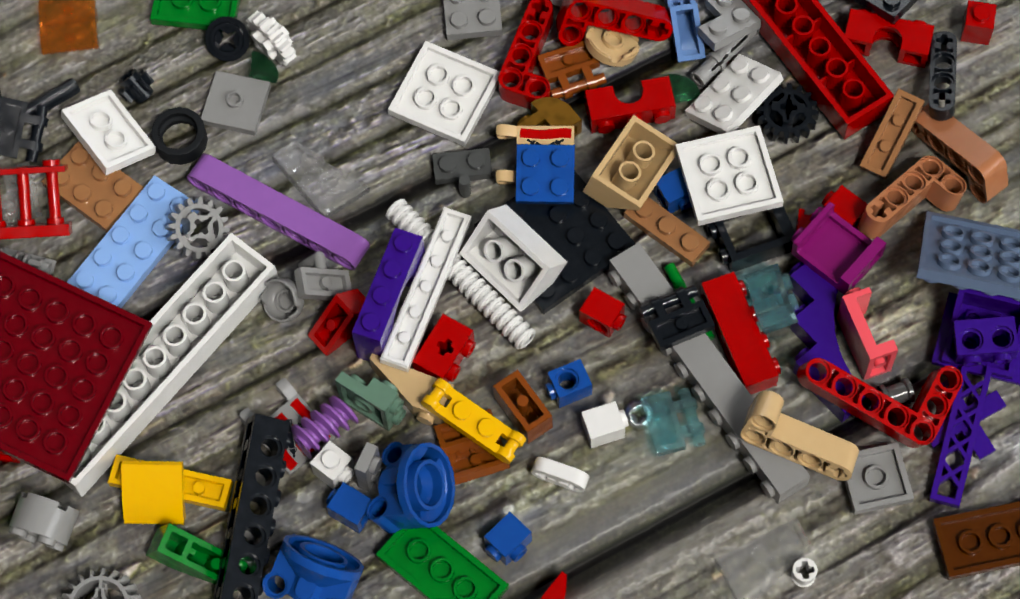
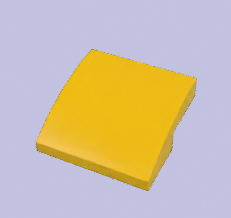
M122 461L121 490L124 524L170 523L184 525L186 513L183 462Z

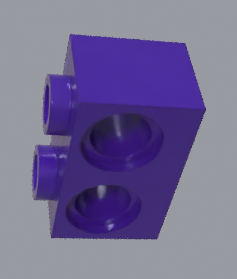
M1015 316L953 321L951 330L955 363H963V366L970 367L980 365L981 361L1006 364L1010 363L1012 359H1016L1019 349ZM996 336H1002L1007 340L1008 345L999 347L994 344L992 339ZM967 338L973 339L977 342L978 347L967 349L963 346L962 341Z

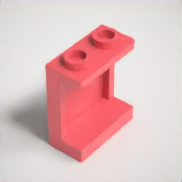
M859 287L848 290L841 298L836 317L863 381L891 371L898 352L894 339L876 345L864 318L872 294L870 287L862 290Z

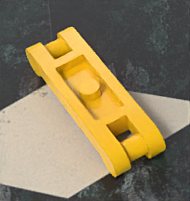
M437 378L432 385L434 389L430 395L426 394L421 400L422 406L500 461L510 464L515 458L514 452L518 447L521 448L527 440L526 437L520 432L511 429L456 391L447 381ZM443 396L450 400L446 408L439 403ZM500 436L507 440L504 447L496 443Z

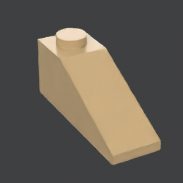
M372 353L370 356L371 368L382 381L387 380L397 387L399 397L405 401L404 405L416 416V419L429 426H432L433 423L437 425L442 424L443 420L428 411L421 404L426 394L430 395L434 389L432 385L437 378L412 368L405 372L380 363L381 356ZM443 396L439 403L446 408L450 400Z

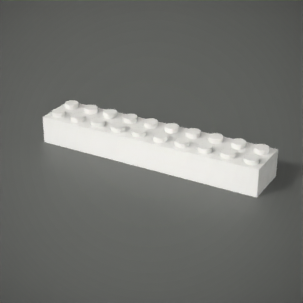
M233 233L227 236L149 321L153 326L70 484L62 481L81 497L87 493L114 463L116 454L121 455L259 303L261 300L260 295L266 288L264 283L279 278L275 265Z

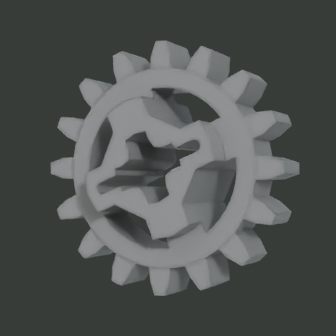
M202 197L196 198L194 203L191 198L184 200V206L179 203L174 207L177 213L172 212L168 215V218L173 223L165 226V229L172 231V235L167 237V240H175L176 244L173 250L183 249V258L192 254L193 261H197L202 254L206 260L211 255V251L214 252L219 246L218 244H221L226 239L223 237V234L230 232L229 228L223 227V223L229 220L228 217H220L219 214L223 209L222 207L212 208L213 200L203 204ZM191 210H199L206 214L197 215L195 211L192 212ZM205 222L199 230L200 233L191 236L196 225ZM180 223L183 225V234L180 231ZM213 223L215 226V234L213 233ZM198 242L201 246L204 247H194L190 245V243Z

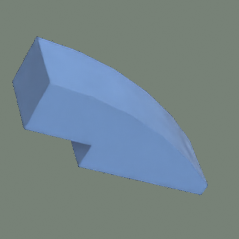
M664 0L673 27L671 37L677 63L706 59L704 42L698 35V27L701 26L696 1Z

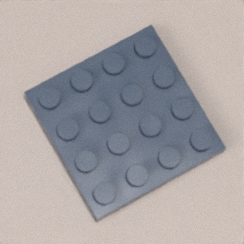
M926 211L916 278L923 279L928 283L953 285L961 290H977L990 296L1010 297L1020 302V230Z

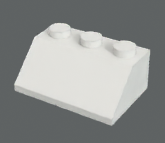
M508 205L487 210L459 253L520 312L554 283L567 264V261Z

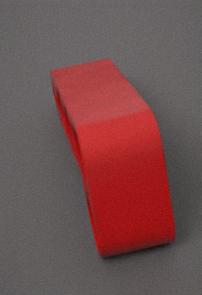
M531 0L498 76L500 97L508 103L530 110L531 102L534 100L551 97L549 81L542 76L533 74L537 63V56L541 54L553 25V5L550 0ZM531 35V36H535V37H537V38L532 39V40H529V39H526L525 37ZM518 59L526 60L525 63H517L515 61ZM507 83L517 84L515 87L505 86ZM540 91L544 94L541 96H534L532 93Z
M563 0L556 19L559 40L566 46L579 44L584 37L588 25L654 41L668 39L673 31L669 12L665 7L640 0ZM576 3H583L580 6H574ZM604 9H610L607 12H600ZM636 15L635 18H628L629 16ZM567 27H574L573 29L566 30Z

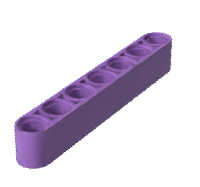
M202 154L187 175V180L199 190L315 252L322 251L326 258L349 270L356 269L370 248L369 242L359 234L211 155Z

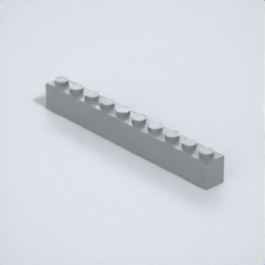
M639 242L609 260L608 277L616 288L621 287L626 294L624 298L628 306L632 310L637 309L641 316L639 307L648 304L650 299L657 296L662 298L674 293L673 288ZM677 304L665 310L668 314L680 309L681 306ZM654 314L645 318L642 316L641 318L644 328L649 333L651 332L648 322L657 318ZM706 333L662 351L665 356L670 355L676 363L674 367L678 375L683 380L687 378L692 385L691 391L697 401L706 404L712 422L717 427L721 425L727 433L725 437L733 450L738 449L743 455V463L751 474L756 473L761 480L760 486L768 498L773 497L777 504L808 485L810 475L802 465L749 444L741 438L740 433L754 398Z

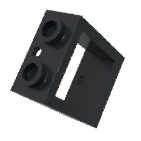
M784 206L766 210L778 239L736 253L724 225V222L735 218L707 224V230L711 239H716L720 247L718 248L720 261L723 265H728L730 272H736L791 252L793 245L791 239L795 231Z

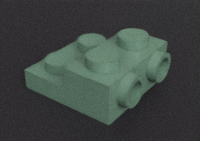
M343 371L336 378L335 383L339 398L349 407L387 431H390L394 424L396 426L399 425L405 417L406 410L402 408L405 401L399 397L397 387L387 380L381 382L373 377L370 383L365 386L366 382L355 374L349 376Z

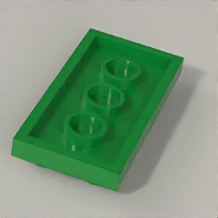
M437 526L432 528L401 529L394 533L376 553V557L426 599H500L509 589L508 583Z

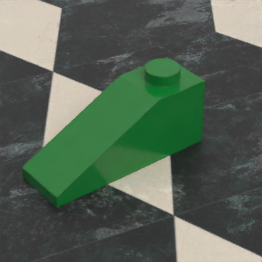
M168 523L157 528L146 556L174 570L216 584L222 550ZM240 560L239 569L245 574L248 564Z

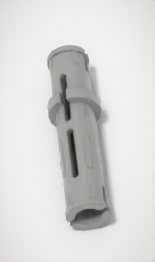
M760 29L715 52H709L706 55V60L690 74L693 82L699 87H704L717 72H722L726 68V63L757 35Z

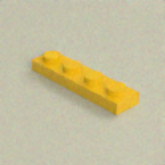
M116 454L108 479L109 486L121 488L122 461L145 460ZM184 469V503L225 511L233 481Z

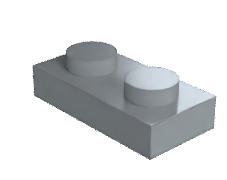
M366 442L354 470L359 488L370 492L373 484H378L384 467H381L382 458H380L378 446Z

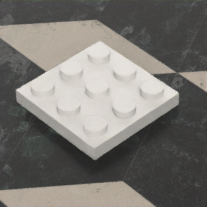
M425 41L388 108V115L465 147L498 86L500 71Z
M760 125L675 144L676 155L698 226L783 207L784 201Z

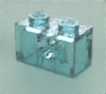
M778 263L744 275L756 317L764 334L798 323L795 310L800 309L794 292L789 293V290L794 289L788 272L782 274Z

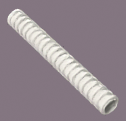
M405 199L395 201L388 208L386 218L392 220V224L398 226V229L423 236L424 250L426 251L435 229H431V225L425 223V219L419 217V213L413 211V207L407 205ZM457 254L447 279L449 281L453 280L452 284L455 287H459V291L465 293L467 299H471L472 305H478V311H484L483 316L485 318L490 317L489 322L496 324V329L502 330V335L508 336V341L515 343L514 347L516 349L526 347L535 337L536 330L529 328V323L523 322V317L517 316V311L510 309L511 305L504 303L505 299L501 296L498 297V292L492 291V286L486 285V280L480 278L478 272H473L474 268L467 266V261L461 260V255Z

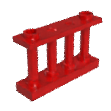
M60 159L42 160V165L0 168V175L17 174L20 219L17 220V224L6 225V220L2 219L0 193V240L69 236L73 233L72 221L64 222V217H61L58 172L67 171L68 164H60ZM46 173L49 218H46L47 223H35V219L32 218L29 174Z

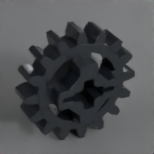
M791 83L787 84L786 89H782L781 85H779L775 92H772L757 108L756 116H759L757 125L764 126V135L773 134L772 141L775 142L781 137L784 144L788 143L789 138H793L795 143H799L800 135L808 138L810 130H815L817 123L815 120H818L819 111L816 110L818 103L817 101H810L811 92L802 93L803 86L799 85L794 90ZM786 107H788L789 120L786 119V118H787V114H785Z

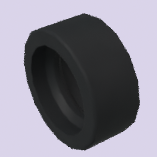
M177 107L168 109L157 117L152 126L151 136L153 144L156 146V152L163 160L170 164L183 165L191 163L199 158L206 149L208 137L204 122L196 112L188 108ZM184 123L194 127L196 138L187 147L173 149L165 145L163 134L171 126Z

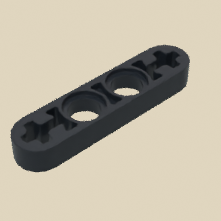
M947 31L934 34L931 40L929 115L939 121L948 120L955 113L957 38L953 33ZM942 44L947 45V52L941 51ZM945 62L950 64L951 66L948 68H939L936 65ZM939 83H947L950 85L946 89H939L936 87V85ZM939 100H945L944 108L939 107Z

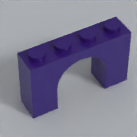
M394 228L352 330L357 358L370 362L372 353L378 356L382 355L393 329L394 318L405 286H411L424 256L423 236Z

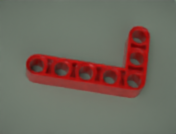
M814 358L802 364L797 371V379L803 387L910 448H919L933 442L963 382L961 372L953 366H944L931 372L912 409L825 359ZM810 366L818 369L820 375L818 381L811 378L809 374ZM941 374L947 376L949 380L948 388L941 384ZM837 381L845 386L844 396L836 391L835 385ZM863 396H866L871 401L870 411L866 410L862 405L861 400ZM928 400H931L936 405L935 414L929 412L927 408ZM889 411H892L897 416L896 425H892L889 422ZM915 426L921 428L923 432L922 440H918L915 437Z

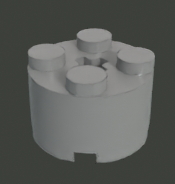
M21 492L9 524V533L35 544L37 539V542L45 544V547L63 552L64 547L68 545L79 511L70 506L67 509H63L62 505L59 504L60 502L29 492L27 494Z

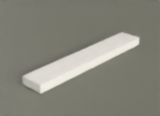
M447 207L443 208L384 347L380 363L405 372L409 371L470 226L472 216Z

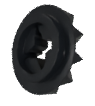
M222 16L208 26L205 42L210 53L216 58L223 61H234L242 57L249 48L250 33L245 23H242L236 17ZM236 31L235 37L232 39L234 45L229 42L222 46L219 45L224 38L223 32L229 34Z

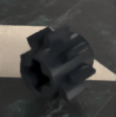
M131 69L120 78L119 83L122 88L118 92L129 103L134 100L137 104H140L152 95L153 89L150 85L154 80L143 69L139 72L136 69Z

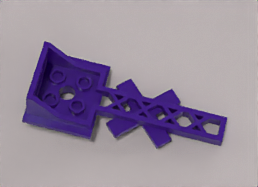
M959 289L958 294L949 292L931 364L942 367H956L961 372L963 378L962 386L948 412L950 416L944 420L936 438L930 443L932 449L942 443L943 445L929 501L958 509L972 453L974 452L977 458L981 460L996 451L980 426V422L1007 406L997 390L987 395L990 378L1020 386V302L1010 297L990 296L972 289ZM1015 316L1019 349L1016 359H1012L1010 363L1006 364L981 361L980 365L970 367L963 366V363H955L951 330L953 321ZM996 336L992 339L994 344L999 347L1008 345L1007 340L1002 336ZM967 338L962 341L963 346L967 349L978 347L977 342L973 339ZM966 373L983 376L984 380L972 385ZM946 380L941 384L944 387L948 388L949 380ZM963 385H965L967 389L962 392ZM981 389L980 396L977 393V390ZM971 394L975 402L967 406L963 398ZM962 433L965 439L959 442L956 435ZM950 441H951L952 444H953V446H951L950 448H948V447H949V443H950ZM966 445H968V446H967V450H966V452H965V450L963 449V447L966 446ZM957 451L964 462L963 465L952 470L945 459L948 455ZM943 469L946 472L944 476H942ZM961 473L960 479L958 480L956 475ZM950 479L957 489L955 499L937 494L939 485Z

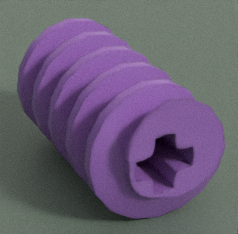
M332 395L329 398L330 405L322 403L319 406L320 412L317 410L311 411V420L303 417L300 420L302 427L296 424L291 427L296 444L309 459H312L310 449L313 448L319 453L321 451L319 442L322 441L327 444L330 440L329 434L337 438L341 437L338 430L340 426L349 431L350 427L347 422L349 419L356 424L359 423L353 410L336 396Z

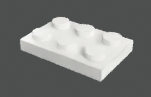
M738 54L685 110L688 119L719 134L736 131L784 79L781 72Z
M111 89L61 110V118L105 175L155 154L156 146Z

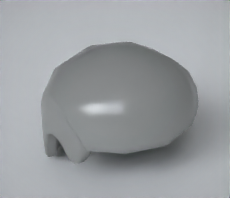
M276 278L264 283L266 288L260 295V299L264 303V310L272 320L280 323L296 319L304 307V299L298 298L296 282L288 278Z

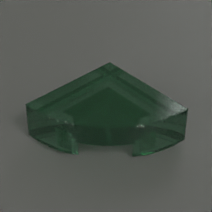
M256 51L252 52L249 77L276 83L278 70L275 64L265 55Z
M678 74L666 75L670 78L675 103L696 99L701 94L697 85L689 78Z

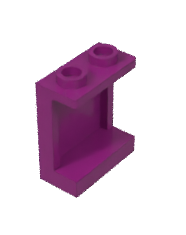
M829 202L824 208L820 206L814 211L810 217L811 223L805 229L800 227L791 239L793 242L791 254L841 293L845 294L848 290L853 289L883 256L886 242L878 236L873 241L837 215L834 212L835 205Z

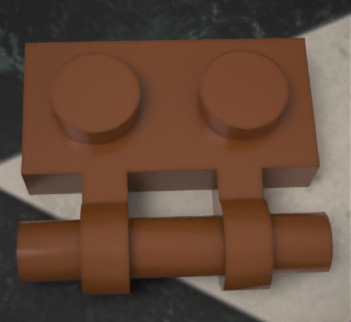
M584 41L575 46H565L537 56V62L543 77L549 83L558 81L560 86L550 90L551 97L564 98L566 100L572 98L575 93L595 89L597 86L607 83L604 73L593 76L591 70L599 68L600 61L589 53ZM582 74L583 79L569 83L567 78Z

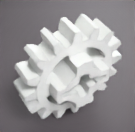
M257 10L245 20L247 27L252 31L250 36L254 41L253 44L269 60L276 59L280 65L287 66L297 57L295 54L296 50L291 47L293 41L288 35L289 32L274 17L266 18L263 12Z

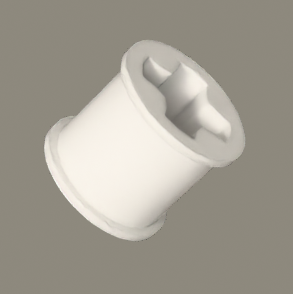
M809 558L797 560L791 572L794 584L803 588L811 586L818 572L816 563ZM801 567H806L807 572H812L809 573L807 579H804L802 574L798 573Z

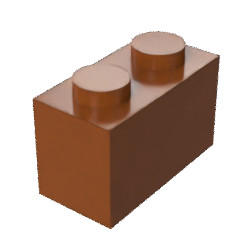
M518 369L493 385L494 399L517 430L526 437L528 444L553 428L551 413Z

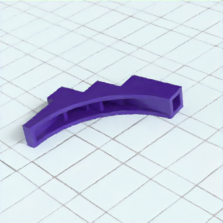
M799 262L789 272L788 287L804 304L792 314L793 319L790 329L807 347L795 357L794 360L796 362L793 373L797 376L798 368L802 364L814 358H822L851 374L842 358L835 334L834 309L838 289L804 263ZM810 366L809 374L811 378L818 381L820 376L818 369ZM837 381L835 385L836 391L844 396L845 386ZM812 392L841 423L852 415ZM866 396L862 397V405H864Z

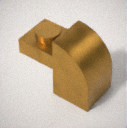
M544 97L531 102V116L526 115L522 117L516 126H574L575 137L582 132V119L563 100Z

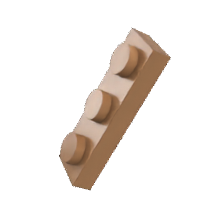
M898 88L859 165L860 168L887 179L925 104V100Z
M649 197L639 211L626 209L624 212L625 219L691 267L710 247L709 240Z

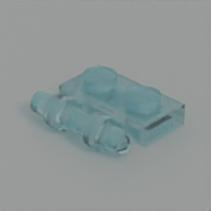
M689 388L680 389L678 391L680 400L674 402L672 401L670 391L643 397L640 400L657 457L686 450L684 440L686 437H692L695 447H701L706 444L703 435L705 428L703 422H699L696 412L698 408L697 402L691 396ZM676 413H684L688 425L680 426Z

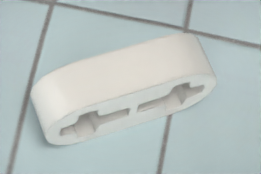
M536 457L531 469V474L535 477L575 492H584L590 478L582 470L545 457Z

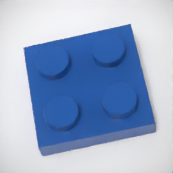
M517 144L516 203L574 204L575 145Z

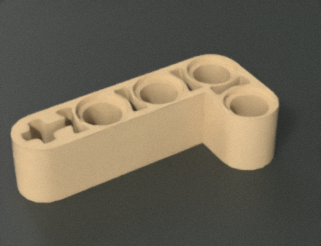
M767 390L760 391L748 409L740 433L744 441L840 481L851 479L859 454V448L855 444L782 414L781 410L784 400L779 394Z

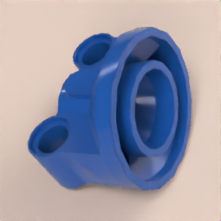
M400 442L390 443L383 450L381 457L382 463L386 465V468L379 477V495L369 502L366 508L367 517L390 534L396 533L401 529L440 526L448 518L455 496L454 472L448 456L441 447L431 442L406 445Z
M296 534L286 535L271 572L263 578L262 587L265 594L274 599L281 598L286 594L294 599H352L364 566L360 560L349 552L320 539ZM276 575L283 578L285 582L284 589L276 585Z

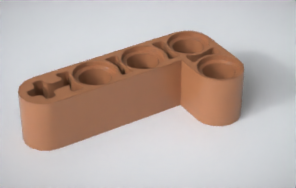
M929 103L922 108L911 129L912 132L968 176L970 191L978 201L985 204L1008 186L1007 164L1000 152L954 117L945 121L935 120L929 115Z
M931 155L924 156L868 203L858 222V230L869 239H875L877 236L881 237L924 198L942 211H953L964 195L967 184L960 175L939 158Z

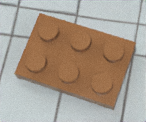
M80 141L60 160V164H68L67 171L58 172L60 199L106 233L144 188L121 170L105 175ZM45 177L41 182L43 186L47 188V180Z

